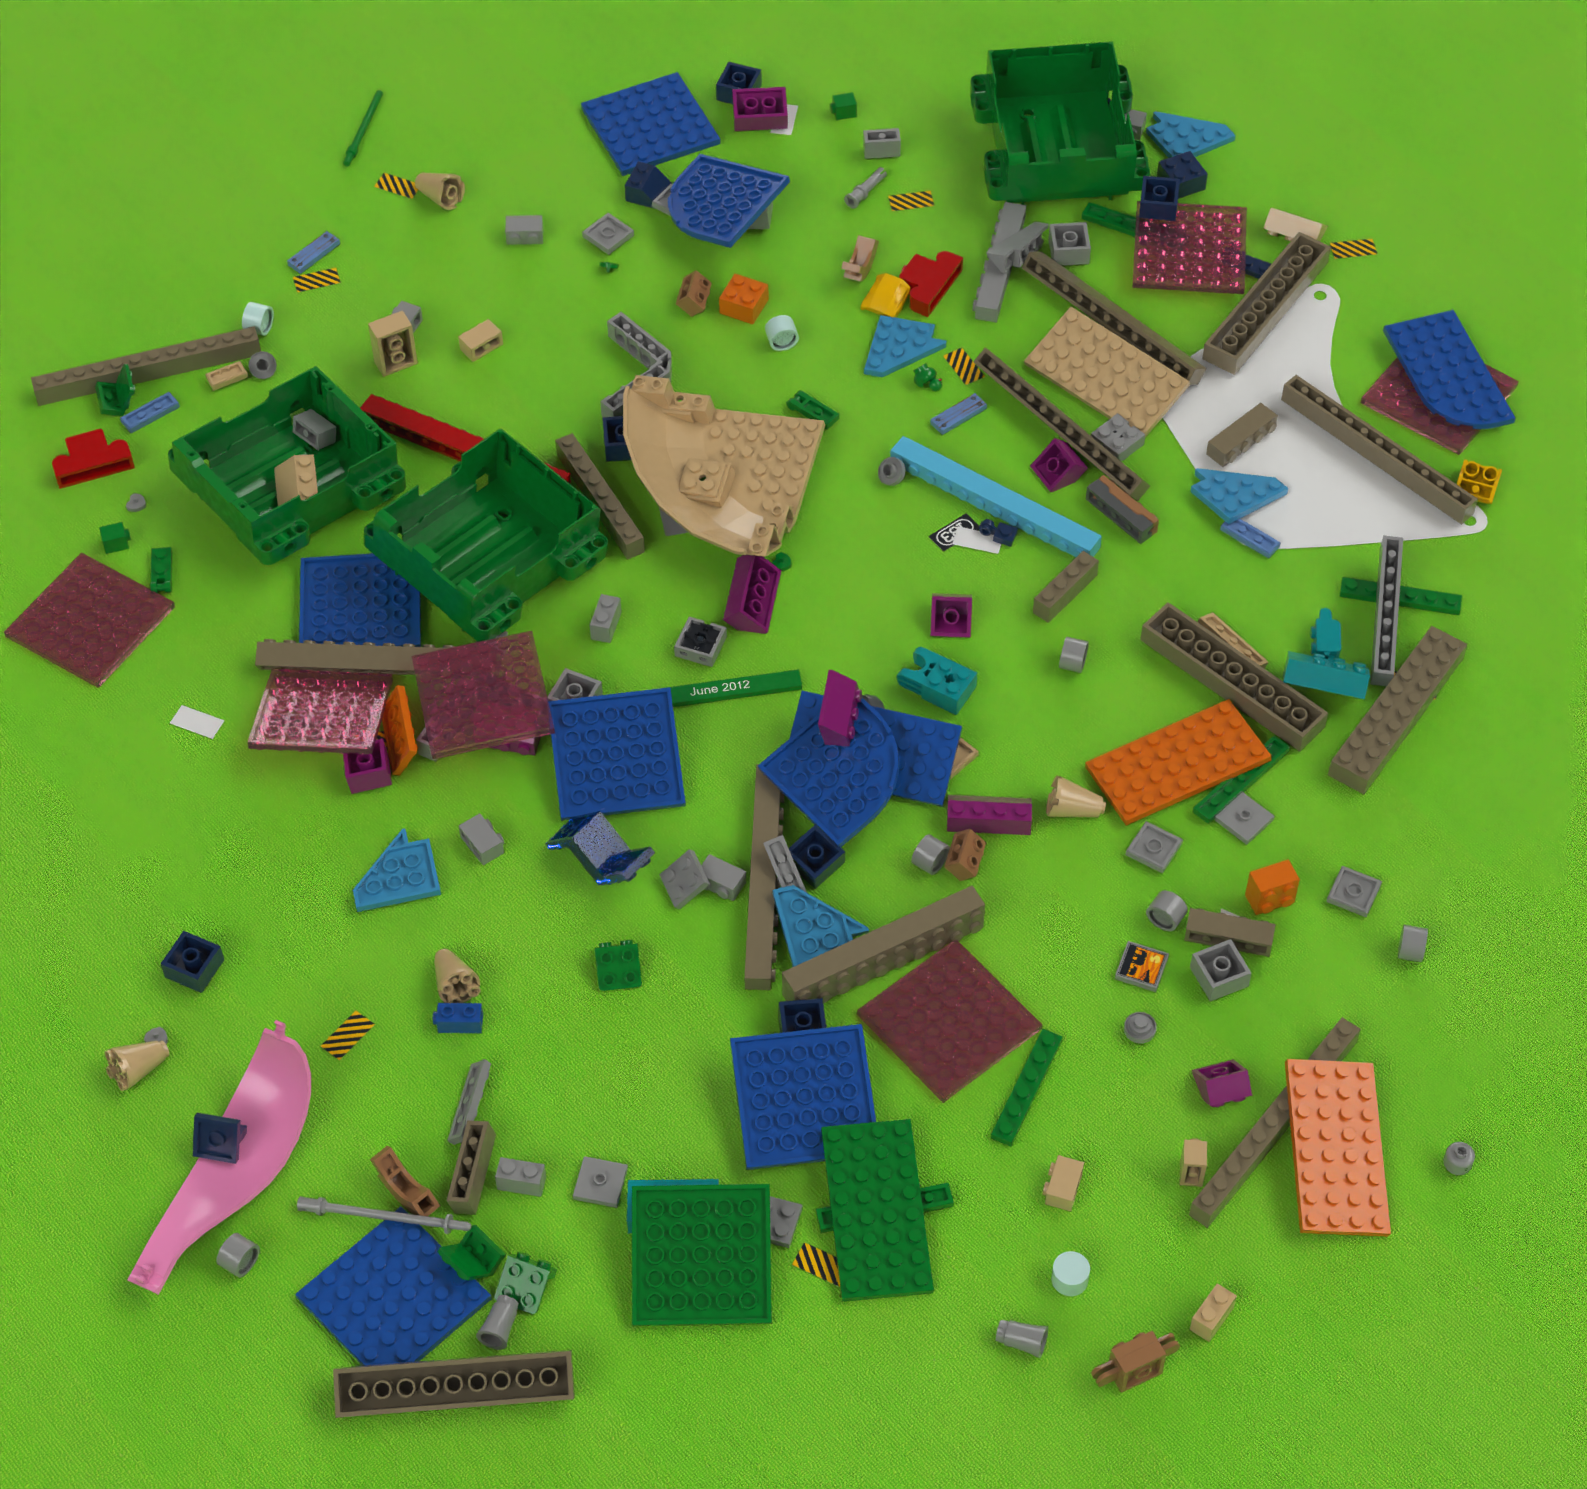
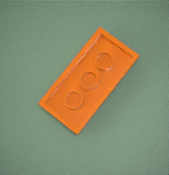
M397 685L380 711L392 775L400 776L404 769L408 767L413 756L417 754L418 747L415 744L414 728L411 723V712L408 707V696L406 695L405 686Z

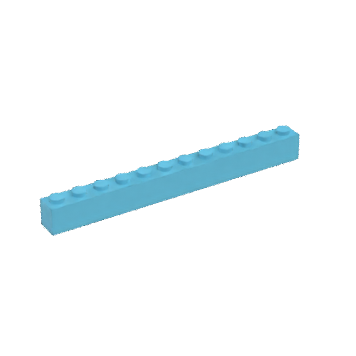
M902 436L890 451V457L900 459L905 465V471L911 475L917 476L927 483L951 493L959 499L974 505L976 508L982 509L992 516L1025 531L1027 534H1031L1043 542L1057 547L1061 551H1065L1075 557L1082 551H1085L1094 557L1101 548V535L905 436Z

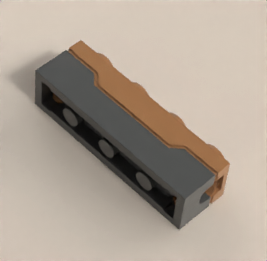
M1103 475L1087 486L1086 500L1138 543L1142 544L1157 533L1159 519L1153 513L1146 510L1141 503L1130 497L1127 492L1119 488L1114 481L1109 480Z

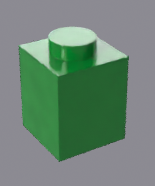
M853 92L832 95L830 111L831 114L835 115L836 121L857 117V102Z
M123 522L99 527L106 554L129 549L128 541L131 540L129 529H124Z

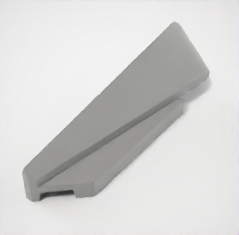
M1033 222L987 251V255L1002 273H1006L1012 264L1014 267H1021L1029 252H1037L1042 247L1044 242L1042 233L1048 229L1049 224Z

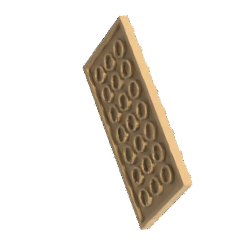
M1073 307L1066 311L1024 360L1026 366L1108 419H1111L1118 413L1129 422L1130 427L1135 426L1145 434V438L1190 386V381Z

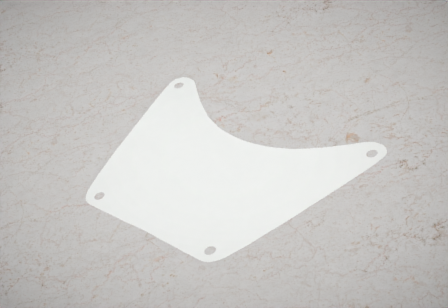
M1321 283L1307 287L1235 375L1203 360L1204 348L1190 356L1207 369L1199 384L1190 385L1163 416V419L1195 469L1275 477L1288 487L1287 495L1240 518L1281 542L1278 549L1381 543L1383 535L1402 537L1403 541L1478 533L1486 528L1488 524L1487 516L1479 506L1476 505L1475 512L1472 515L1476 519V524L1468 526L1463 523L1461 525L1281 400L1284 384L1295 375H1298L1342 405L1334 386L1330 366L1332 336L1340 307V297L1331 286ZM1323 291L1327 297L1324 300H1318L1314 297V293ZM1259 403L1264 404L1278 415L1276 429L1272 433L1265 435L1259 443L1253 444L1247 452L1237 456L1232 463L1222 467L1206 455L1208 441Z

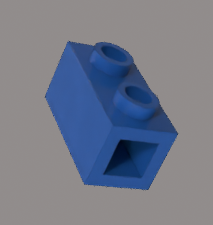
M438 1003L437 1011L433 1012V1024H437L438 1033H482V1003Z

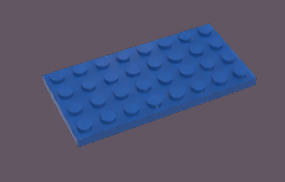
M801 691L790 738L821 712L824 695ZM872 706L889 725L898 747L899 775L892 796L943 807L962 726Z

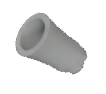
M500 1295L493 1304L484 1324L477 1332V1339L489 1348L496 1350L505 1349L512 1324L517 1315L519 1303L514 1298Z
M1000 1320L996 1341L1041 1358L1047 1341L1048 1326Z

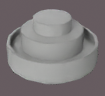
M260 351L251 356L249 369L253 376L259 379H266L271 377L276 371V360L270 353Z
M895 457L884 459L878 468L880 481L889 486L899 484L905 476L904 463Z
M1132 1013L1125 1020L1124 1033L1132 1042L1147 1043L1156 1034V1022L1147 1013Z

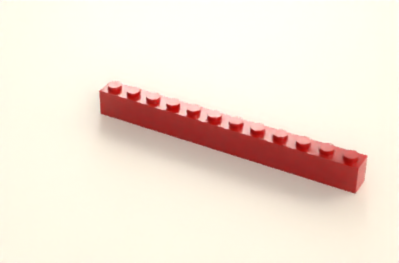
M373 394L360 407L383 431L457 461H461L463 453L484 440L480 436H475L463 429L455 428L448 423H443ZM545 463L571 484L570 473Z

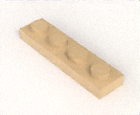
M1213 612L1199 618L1198 623L1261 667L1266 668L1268 661Z

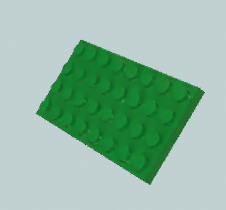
M911 1119L821 1127L842 1302L933 1293V1279Z

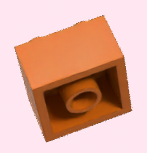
M735 273L719 297V313L754 324L769 300L768 284Z
M1289 859L1251 871L1245 896L1256 915L1261 913L1267 914L1276 908L1288 907L1295 902L1300 879Z

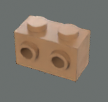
M697 270L683 278L676 305L691 317L702 313L706 308V301L710 295L712 283Z
M971 829L955 833L944 868L960 881L976 877L986 842Z

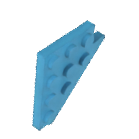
M1157 111L1153 112V118L1157 123L1146 129L1148 136L1168 158L1191 151L1197 157L1235 141L1236 136L1225 124Z
M880 315L865 364L864 374L877 377L887 376L946 348L947 340L932 338L935 324Z
M1197 468L1194 475L1201 481L1192 485L1190 491L1225 522L1231 524L1287 495L1288 487L1275 477Z
M402 829L353 889L357 912L441 895L430 840L424 839L408 843L406 829Z
M794 885L772 890L793 967L853 940L852 937L869 932L868 927Z

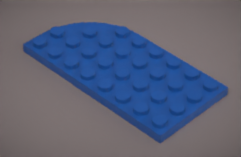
M1454 310L1384 326L1383 332L1424 405L1433 414L1438 413L1446 418V422L1451 424L1473 426V429H1490L1515 422L1513 412Z

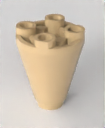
M441 949L435 954L434 964L437 990L440 999L444 1003H464L480 994L479 977L468 965L449 949Z
M162 1040L159 1042L150 1041L113 1047L104 1052L109 1065L106 1067V1072L110 1079L114 1078L121 1091L133 1087L165 1061L166 1057H169L168 1047Z

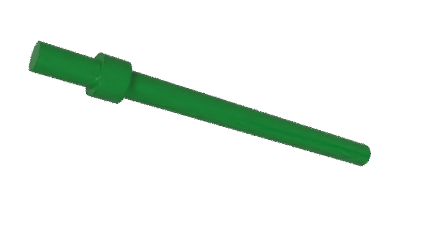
M381 90L376 91L358 132L346 151V157L343 161L344 166H350L352 159L358 153V146L382 98L383 92Z

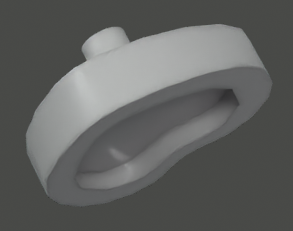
M136 493L130 496V501L126 504L127 510L131 512H137L146 507L144 497Z
M161 1027L151 1029L144 1037L145 1042H159L161 1040L166 1044L168 1042L167 1034Z

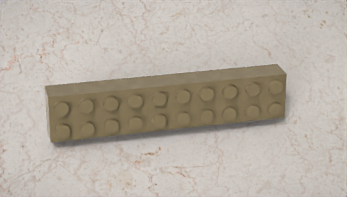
M1298 232L1206 341L1202 359L1235 375L1326 266L1331 247Z
M1169 602L1142 625L1140 639L1142 642L1225 700L1230 699L1235 707L1299 752L1325 728L1328 712Z
M1431 626L1334 756L1330 764L1328 776L1365 794L1464 659L1467 644Z
M973 885L782 972V995L786 1001L823 998V1003L838 994H845L855 986H862L869 980L877 976H884L888 971L894 968H901L907 962L920 959L933 950L938 951L946 944L957 942L970 933H977L984 926L985 903Z
M572 1350L339 1367L333 1369L336 1418L570 1400L575 1398Z

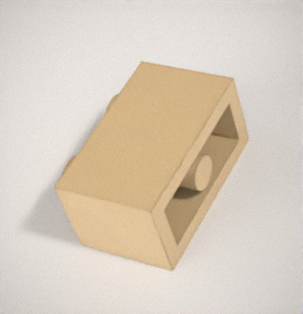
M489 319L458 336L460 350L472 362L503 345L502 331Z
M1199 1139L1184 1140L1180 1159V1185L1202 1187L1207 1167V1141Z
M1058 1155L1056 1163L1052 1162L1048 1175L1052 1177L1050 1182H1045L1042 1195L1046 1196V1205L1072 1211L1083 1174L1084 1162Z
M1217 1283L1192 1317L1190 1330L1210 1342L1233 1310L1237 1295Z

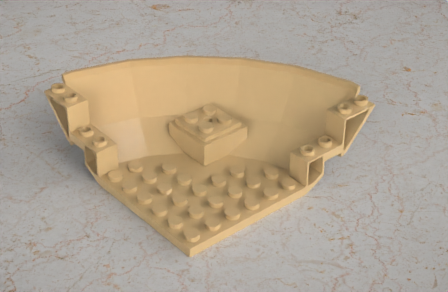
M636 375L632 388L630 389V386H626L623 393V436L636 474L659 508L692 536L734 554L766 557L782 546L781 541L784 533H789L796 523L823 435L825 422L823 420L715 409L709 395L674 392L669 378ZM706 477L704 481H700L701 478Z

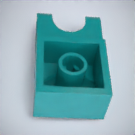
M916 648L913 652L914 663L922 669L910 670L903 668L896 676L899 685L920 695L921 699L957 715L977 686V672L926 648Z

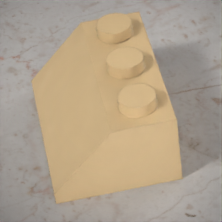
M1270 207L1263 229L1268 230L1267 234L1278 237V234L1285 235L1284 239L1291 241L1298 232L1321 241L1328 225Z
M314 454L294 455L274 468L278 506L300 495L301 500H306L318 493Z

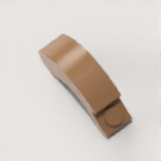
M858 235L850 261H843L841 269L845 270L843 277L860 282L867 277L879 244L878 240Z
M386 1146L370 1159L378 1171V1177L411 1214L429 1216L440 1207L430 1189L419 1184L407 1172L390 1146Z

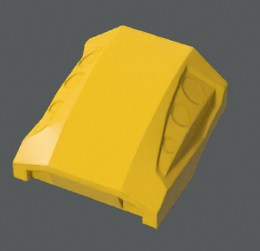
M888 273L879 274L869 293L864 298L860 309L896 318L910 294L911 287L901 278Z
M1464 459L1457 485L1478 499L1477 502L1492 504L1502 469L1497 470L1493 466H1482L1475 461L1468 462V460Z

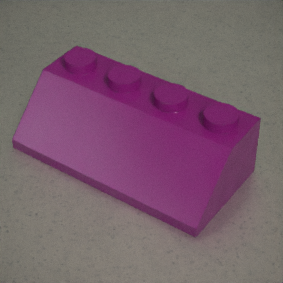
M746 554L738 557L723 620L739 631L768 633L781 570L763 556Z
M948 795L947 832H960L971 829L975 833L1031 835V798Z

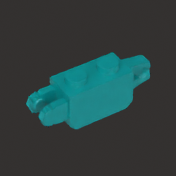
M1325 607L1321 608L1319 618L1315 621V626H1311L1310 638L1314 639V643H1311V655L1321 654L1325 656V659L1333 660V658H1339L1341 651V624L1339 621L1332 619L1331 610Z

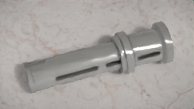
M879 167L861 185H856L853 192L848 193L844 197L845 203L850 208H857L859 202L868 197V192L887 176L886 171L880 174L884 168Z

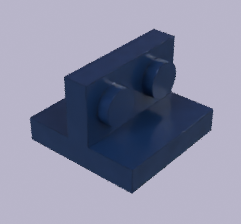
M196 1113L194 1116L193 1157L236 1164L239 1160V1144L247 1134V1125H241V1120Z

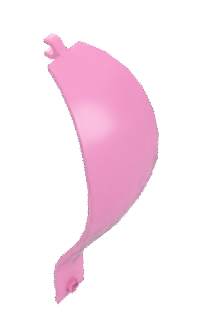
M275 1020L276 1028L274 1031L267 1028L263 1030L249 1066L222 1116L241 1120V1125H247V1134L239 1144L238 1162L234 1164L198 1158L154 1230L127 1281L159 1295L182 1253L207 1231L253 1200L274 1180L286 1164L299 1140L307 1117L311 1097V1071L307 1056L298 1042L285 1036V1023Z

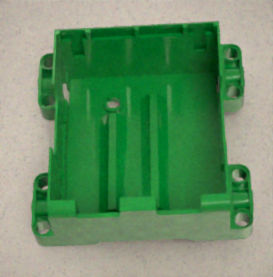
M1113 41L988 50L986 74H978L971 77L970 98L975 121L980 124L992 123L997 150L987 151L984 156L985 184L991 200H1006L1008 203L1021 202L1022 205H1025V202L1100 196H1108V200H1111L1114 195H1128L1129 191L1142 190L1143 176H1150L1149 162L1143 142L1134 139L1129 116L1133 99L1131 81L1127 68L1123 65H1118ZM1109 91H1112V101H1110L1108 106Z
M498 429L463 453L461 461L452 467L451 475L422 495H419V485H416L378 511L374 520L364 528V546L395 571L396 575L402 576L448 615L454 623L462 628L463 632H466L482 644L492 641L518 622L522 616V604L561 576L567 581H573L602 561L607 555L608 539L598 531L600 508L503 429ZM487 474L488 484L477 491L476 480ZM505 513L508 515V517L503 518V516H500L499 514ZM400 533L402 535V539H400L397 536V534Z

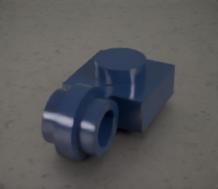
M985 519L979 525L981 534L985 536L992 534L994 535V542L1012 547L1018 532L1017 527L999 522L996 528L994 522L989 519Z

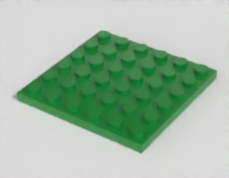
M770 1184L632 1186V1326L772 1324Z

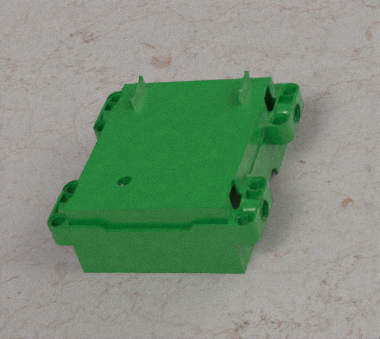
M317 366L269 390V396L263 403L226 422H223L222 418L218 417L173 441L172 449L168 452L170 470L193 494L196 493L236 534L238 540L264 565L275 564L307 546L310 542V534L357 508L362 511H369L406 489L405 471L398 465L396 442ZM301 408L305 411L309 409L314 410L336 426V442L322 449L313 450L310 448L312 447L310 444L293 433L290 414ZM314 454L318 493L306 500H301L300 495L278 506L274 468L294 455ZM207 459L209 461V467L203 460Z

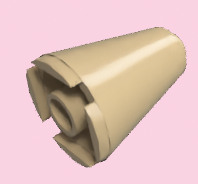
M422 172L415 179V187L443 209H455L457 206L454 205L462 201L465 193V184L461 181V177L456 174Z
M1055 776L1051 787L1054 788L1049 793L1047 799V816L1099 817L1100 814H1104L1106 802H1103V797L1061 776Z

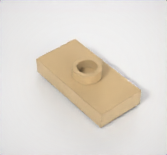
M241 361L209 372L205 376L214 391L248 378V373Z

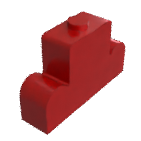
M942 251L937 254L936 261L915 254L910 262L903 266L899 278L903 279L911 287L909 306L912 311L929 317L963 271V257L948 251Z
M102 429L67 437L65 442L69 456L59 455L52 461L59 489L135 468L128 443L125 440L118 439L108 445Z

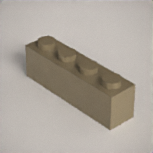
M1259 403L1208 441L1206 455L1222 467L1232 463L1237 456L1247 452L1253 444L1259 443L1265 435L1272 433L1276 429L1278 415L1264 404Z
M1082 551L1034 598L1033 613L1049 623L1097 576L1099 560Z
M1190 908L1184 941L1214 946L1231 939L1238 951L1270 957L1276 924L1267 921L1251 920L1246 917L1230 916L1225 913L1209 912L1200 908Z
M467 1120L447 1197V1202L455 1214L476 1215L496 1138V1133L489 1121Z

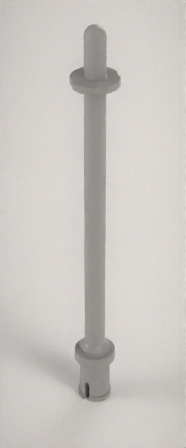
M300 1196L297 1201L298 1211L314 1212L320 1216L326 1212L441 1227L444 1228L445 1234H450L452 1229L463 1231L471 1229L469 1222L453 1220L452 1214H447L445 1219L333 1204L328 1203L323 1197L313 1199Z

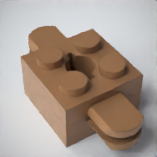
M1153 1331L1146 1334L1145 1332L1139 1333L1133 1340L1126 1343L1120 1342L1113 1346L1109 1361L1095 1367L1091 1375L1096 1379L1099 1387L1115 1381L1122 1393L1161 1375L1166 1356L1175 1353L1180 1348L1178 1341H1175L1173 1333L1166 1334L1158 1339Z

